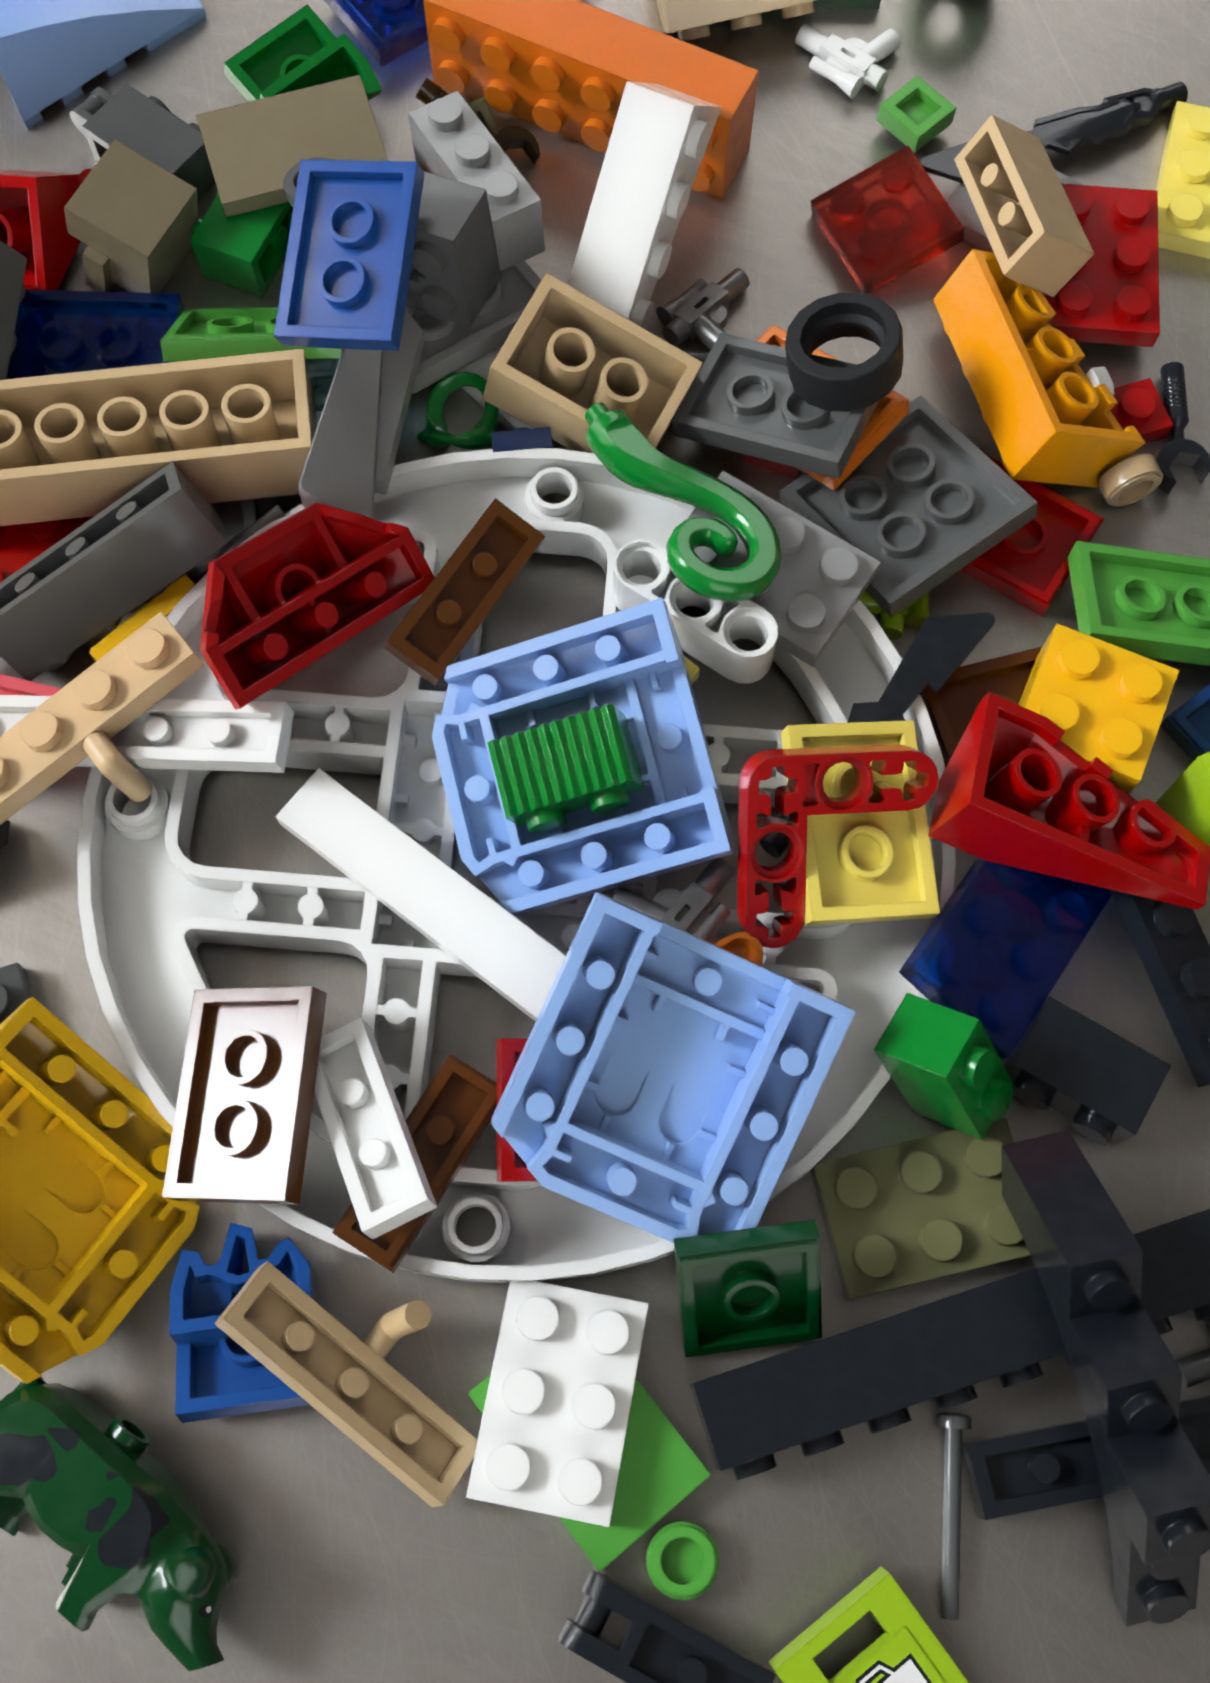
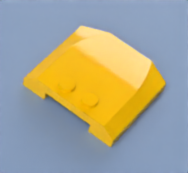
M34 997L25 1000L0 1024V1366L18 1381L26 1384L42 1376L41 1373L75 1356H82L102 1346L194 1231L200 1205H197L194 1201H176L162 1197L173 1128L158 1112L151 1099Z

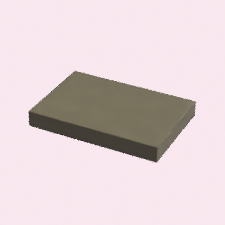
M360 75L196 115L226 217L288 202L283 188V180L286 173L294 165L298 164L301 159L306 160L317 157L358 161H379L380 158L388 160Z

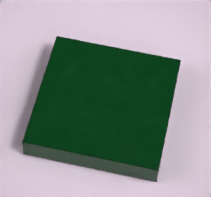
M815 1219L673 1239L681 1336L685 1357L822 1338L820 1236Z

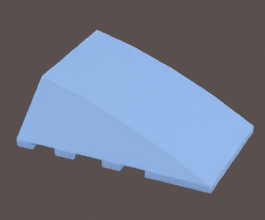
M0 0V72L27 129L43 120L40 113L43 109L59 99L66 106L84 94L81 86L102 72L112 77L127 67L126 57L142 47L150 53L204 19L206 13L200 0Z

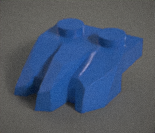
M230 1222L221 1258L214 1265H205L199 1252L181 1250L170 1288L169 1335L176 1343L175 1415L182 1423L310 1405L214 1324L256 1269L267 1261L316 1301L310 1264L290 1238L278 1242L269 1258L259 1259L253 1229Z

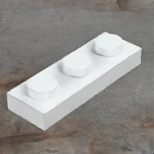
M360 1017L322 1036L314 1093L361 1231L371 1239H375L437 1208V1204L371 1027Z

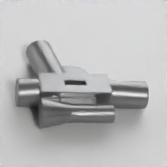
M735 268L717 284L714 282L707 284L704 279H699L677 298L658 306L656 314L662 324L665 325L662 332L666 341L677 347L684 340L689 339L692 341L697 336L711 350L719 334H727L723 328L727 324L729 302L743 292L750 284L746 273L742 269Z
M716 858L708 864L695 881L692 880L683 893L675 888H666L659 891L652 900H649L620 886L613 899L705 941H709L731 912L721 903H718L711 913L707 912V910L712 905L714 898L735 874V870L724 859Z

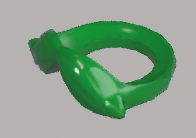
M469 372L455 373L440 380L430 392L427 403L426 428L418 433L417 439L437 449L448 448L450 445L469 450L491 446V432H496L499 415L497 407L485 401L483 417L474 426L473 430L454 436L447 432L448 426L443 413L445 401L453 391L461 387L470 386L477 388L483 395L487 380Z

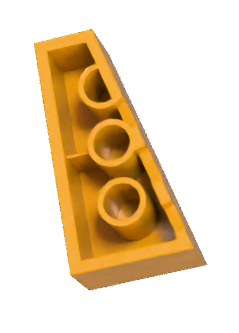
M972 249L934 297L933 301L944 324V330L949 336L962 365L963 374L969 381L980 406L983 420L988 425L997 445L1005 469L1013 480L1100 488L1098 482L1102 475L1114 465L1130 458L1145 443L1144 439L1134 425L1127 426L1123 430L1110 411L1118 402L1105 384L1097 385L1094 388L1078 364L1085 357V354L1074 338L1070 339L1063 332L1051 326L1049 322L1056 313L1042 292L1005 277L993 252Z

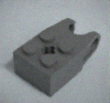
M314 157V158H310V159H306V160H335V159L317 158V157ZM382 158L379 159V161H389ZM300 162L286 173L283 180L284 192L292 207L294 206ZM423 171L425 176L406 306L428 313L439 320L448 319L471 327L501 279L487 191Z

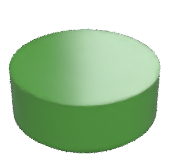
M675 1520L661 1526L651 1537L646 1551V1566L653 1584L660 1592L673 1599L690 1600L705 1593L713 1584L718 1572L719 1556L713 1539L701 1526L691 1521Z

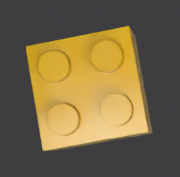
M1056 623L1036 657L1018 705L1050 719L1065 731L1060 739L1088 762L1096 757L1114 770L1109 779L1126 793L1130 794L1141 781L1180 670Z

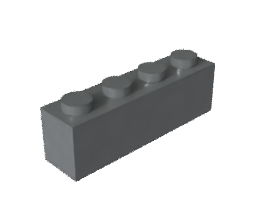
M174 461L167 464L0 582V657L25 680L31 681L44 671H54L68 661L73 651L94 636L102 637L110 633L120 623L124 615L141 603H148L156 595L161 594L174 580L193 567L200 568L210 563L219 554L221 548L228 543L220 515Z

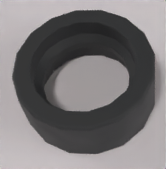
M835 293L816 299L800 310L788 326L785 342L788 373L794 391L812 406L826 411L851 412L871 406L888 395L901 378L904 360L903 329L896 311L883 300L864 293ZM841 337H860L872 341L880 347L877 354L865 362L847 368L827 367L814 362L810 358L815 349L828 341Z

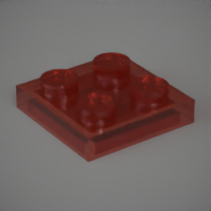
M909 146L902 148L810 201L812 215L861 291L867 295L964 241L963 225Z

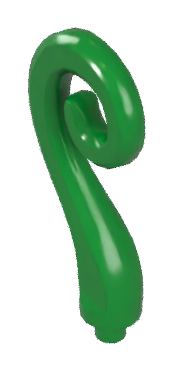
M604 403L592 405L585 413V419L590 425L586 433V442L610 473L634 488L692 505L713 514L729 525L727 526L717 519L693 517L684 520L675 527L667 541L666 551L667 562L677 579L699 595L713 600L729 602L744 601L758 597L768 589L780 569L781 548L776 529L762 509L750 498L729 484L659 452L644 437L625 411H610ZM732 528L744 543L748 553V560L740 566L718 568L700 559L694 549L705 546L724 558L731 556L738 544L737 536L731 530Z

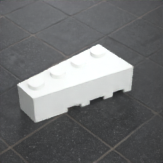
M627 81L568 285L647 330L654 309V302L650 301L657 280L663 276L668 266L672 252L671 243L680 218L686 209L693 183L722 107L659 84Z

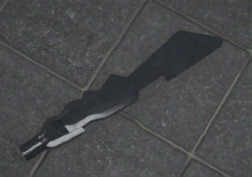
M1179 81L1162 88H1142L1105 97L1102 104L1077 107L1035 119L1033 130L1027 132L1039 137L1045 149L1069 155L1083 142L1103 144L1105 138L1124 137L1132 127L1150 125L1158 113L1175 107L1177 101L1186 102L1188 90L1186 85ZM968 142L921 158L919 168L925 172L964 184L954 159Z
M991 613L926 617L878 702L853 703L847 723L905 721L903 714L927 686L935 693L941 690L993 627L995 617ZM781 813L778 818L787 820L789 814L783 815ZM779 832L769 833L759 841L761 847L775 858H779L789 847L787 837Z

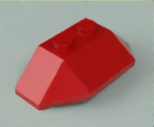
M316 502L208 564L200 652L234 709H241L424 593L435 576L408 527L391 522L384 523L362 514Z

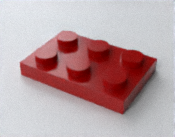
M1061 183L1094 255L1054 297L1042 293L1056 313L1049 323L1053 328L1060 330L1070 339L1074 338L1075 341L1153 347L1160 335L1157 191Z

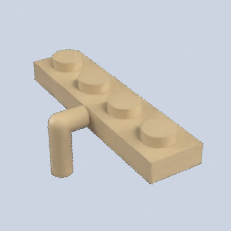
M162 612L150 619L0 736V825L88 756L98 770L132 801L141 802L150 796L152 792L150 781L121 755L110 739L204 666V663Z
M269 1261L260 1265L214 1324L433 1508L443 1506L474 1458L478 1439L385 1361L400 1338L429 1325L432 1317L429 1305L422 1300H413L383 1314L364 1341H361Z

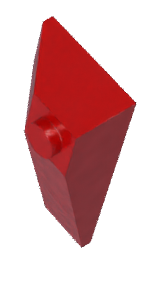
M0 169V240L27 258L23 280L25 286L24 296L54 297L80 243V240L68 234L64 206L80 186L79 174Z
M991 692L982 698L939 780L929 837L989 862L1196 910L1206 905L1210 865V847L1150 799L1137 801L1109 779L1114 770L1097 757L1090 762L1082 758L1060 740L1065 731L1047 717Z

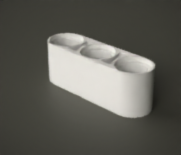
M636 539L625 543L617 551L614 557L613 599L620 611L663 598L668 606L682 651L736 683L750 684L760 680L768 673L778 639V625L774 617L766 609L750 599L729 602L713 600L695 593L677 579L671 571L667 562L666 548L651 540ZM635 575H646L654 581L648 584H636L631 582L629 578ZM693 606L703 609L707 614L701 617H689L680 610ZM738 639H750L755 641L761 648L754 651H744L736 647L732 642Z

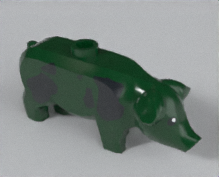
M42 1377L28 1384L20 1382L13 1392L7 1394L0 1401V1528L11 1536H16L28 1512L43 1533L57 1545L72 1553L66 1564V1567L69 1569L61 1582L65 1588L55 1603L57 1611L74 1627L83 1632L90 1628L98 1610L121 1593L135 1595L141 1600L143 1611L151 1630L188 1671L201 1669L224 1661L217 1645V1624L226 1588L237 1578V1569L233 1557L224 1546L214 1541L184 1486L146 1450L151 1443L148 1434L126 1417L116 1416L114 1420L111 1419L94 1402L76 1389L59 1383L47 1384Z

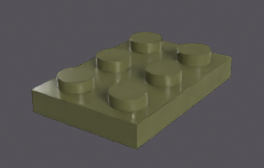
M1006 1117L992 1123L983 1141L955 1129L821 1161L810 1170L846 1301L1030 1256L1025 1241L1002 1196L1001 1146L1014 1143Z

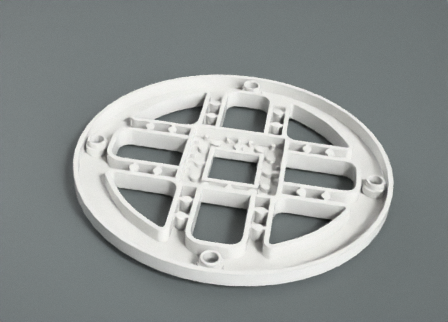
M535 448L493 452V449L453 452L395 465L387 494L375 493L373 519L408 527L432 573L436 577L496 498L545 535V538L534 553L580 556L592 559L601 566L606 574L603 616L620 611L613 599L614 557L617 551L625 543L636 539H648L666 548L667 541L675 527L684 520H687L696 507L671 498L648 493L622 482L606 469L595 453L558 448ZM552 493H559L568 497L565 501L555 504L547 503L541 499V497ZM303 503L285 513L286 516L274 520L256 531L243 543L303 510ZM208 572L176 604L167 616L168 621L200 658L204 666L162 699L229 700L200 652ZM635 575L629 578L631 582L636 584H648L654 581L646 575ZM858 600L813 667L777 645L773 661L793 683L818 724L847 723L853 703L878 702L900 665L902 658L872 613ZM483 622L451 665L479 656ZM409 667L404 683L396 691L381 697L271 689L253 700L286 701L294 711L285 767L313 770L320 768L325 771L381 775L376 812L451 869H454L457 840L432 740L436 715L442 714L448 683L444 681L445 673L434 686ZM919 695L903 714L905 720H914L918 751L932 759L937 767L940 780L945 770L944 759L927 708ZM702 724L723 802L739 804L741 769L747 760L758 752L769 749H782L781 732L783 730ZM91 767L83 797L77 845L78 907L86 958L102 1011L126 1063L158 1112L172 1128L194 989H212L197 955L196 949L201 943L347 954L358 957L367 964V982L362 1019L371 1027L406 1121L428 1087L441 974L477 976L350 878L204 866L190 861V844L199 792L204 778L211 771L136 768L152 785L151 801L143 812L127 816L122 814V811L130 798L106 778L97 767ZM773 767L771 778L760 780L758 788H761L770 795L771 807H775L776 788L787 785L786 777L779 773L776 767ZM937 789L930 801L925 804L929 830ZM930 837L940 914L929 919L803 926L796 939L786 946L779 948L762 946L763 967L805 985L856 1011L768 1203L805 1176L855 1126L890 1079V1074L875 1053L874 1048L907 993L929 1001L939 974L951 923L956 870L955 847ZM657 876L626 884L622 887L652 900L656 895ZM619 887L598 893L613 899ZM594 894L578 898L577 904L560 903L515 917L563 954L567 955ZM490 897L497 904L500 903L496 897ZM709 907L707 912L711 913L714 908ZM729 909L731 914L708 942L715 944L734 933L745 932L739 923L737 910ZM765 912L757 914L756 918L768 929L772 928L774 917L784 914ZM311 1113L300 1205L257 1204L306 1234L352 1255L374 1261L332 1233L352 1201L326 1125L321 1118ZM462 1167L403 1258L398 1269L411 1273L468 1282H549L593 1277L652 1262L674 1253V1243L546 1189L538 1181L498 1182L497 1170ZM471 1207L485 1208L495 1218L496 1228L494 1234L488 1242L481 1246L472 1247L465 1245L459 1240L456 1233V1224L459 1216Z

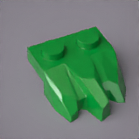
M308 4L224 62V75L248 102L356 75L361 77L368 101L380 95L382 91L368 60L345 33L336 38Z

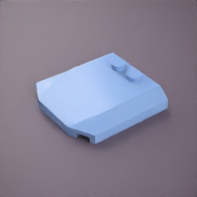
M663 598L447 666L444 681L448 683L442 714L436 715L432 740L460 857L473 875L480 878L500 901L498 904L513 916H519L595 894V892H602L734 854L730 824L681 644L668 606ZM605 704H614L625 715L638 759L641 778L644 783V790L628 794L630 799L629 805L615 811L600 814L591 813L590 806L565 813L566 824L542 832H529L527 825L520 827L506 819L487 744L489 741L501 739L503 736L513 735L516 732L526 731L529 728H536L541 724H550L554 720H563L567 716H575L580 712H588L592 708H601Z
M595 892L494 1111L491 1123L498 1134L507 1140L526 1163L527 1169L542 1187L674 1243L673 1239L755 1228L760 1221L856 1011L805 985L624 903Z

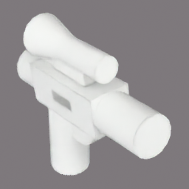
M804 24L796 36L795 44L815 55L809 63L811 70L835 83L853 99L864 85L876 92L882 88L887 79L888 71L878 66L877 63L900 48L901 40L898 33L891 28L867 43L859 38L843 40L833 33L828 37L810 25Z

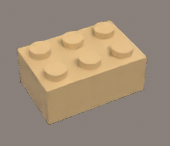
M546 272L491 364L482 399L532 428L550 427L553 440L573 451L588 453L594 452L586 442V433L590 425L585 419V413L592 405L604 403L610 411H625L649 443L657 449L703 362Z

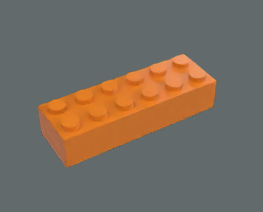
M423 0L433 82L451 93L458 91L461 95L473 100L485 96L488 105L498 112L511 114L536 124L545 131L558 133L583 143L595 151L605 153L627 81L659 84L722 107L692 186V190L703 191L720 199H723L749 153L759 74L757 69L579 0Z

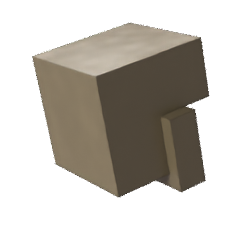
M114 139L64 206L68 234L88 245L82 254L86 284L106 296L116 284L152 305L192 249L190 242L191 233L195 222L198 220L197 188Z

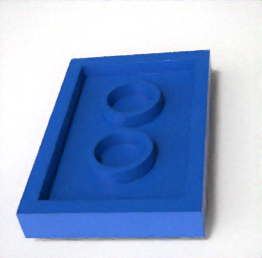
M301 159L274 337L283 346L399 351L425 176L418 162Z

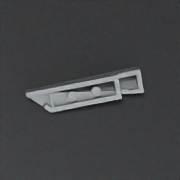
M406 309L399 351L342 350L299 481V494L304 508L317 502L373 518L375 493L387 494L424 345L422 329Z

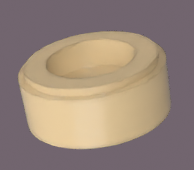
M1140 454L1125 459L1111 467L1102 475L1098 485L1107 504L1117 507L1125 506L1143 499L1156 490L1162 482L1163 473L1154 455Z

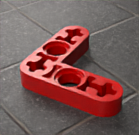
M900 744L769 749L758 752L750 757L741 769L739 779L737 915L744 931L749 933L751 937L759 940L763 947L779 948L795 940L802 930L805 919L807 815L909 811L920 808L930 801L938 785V771L932 759L910 746ZM841 762L850 763L855 773L852 788L841 797H828L823 788L824 775L834 764ZM905 762L906 766L917 772L915 780L905 782L902 792L900 788L889 782H874L872 770L881 775H897L902 773ZM773 767H776L779 773L788 778L787 785L779 786L775 791V808L783 815L789 814L787 820L771 816V797L761 788H758L760 780L771 778ZM758 813L769 815L766 817L757 818ZM773 832L785 834L789 847L784 859L777 865L761 866L757 862L755 855L757 844L761 838ZM756 880L773 883V900L785 911L784 915L773 918L772 928L767 929L756 918L757 914H763L769 909V891L761 883L755 884ZM787 881L785 885L780 884L779 882Z

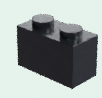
M1051 996L1033 1011L1004 1064L1014 1083L1013 1094L1018 1099L1038 1109L1047 1110L1048 1107L1055 1109L1072 1119L1070 1125L1074 1131L1086 1139L1101 1145H1108L1109 1142L1117 1145L1137 1134L1171 1067L1165 1061Z

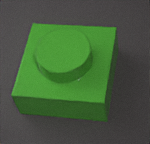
M917 75L879 105L876 121L915 153L952 124L957 107Z

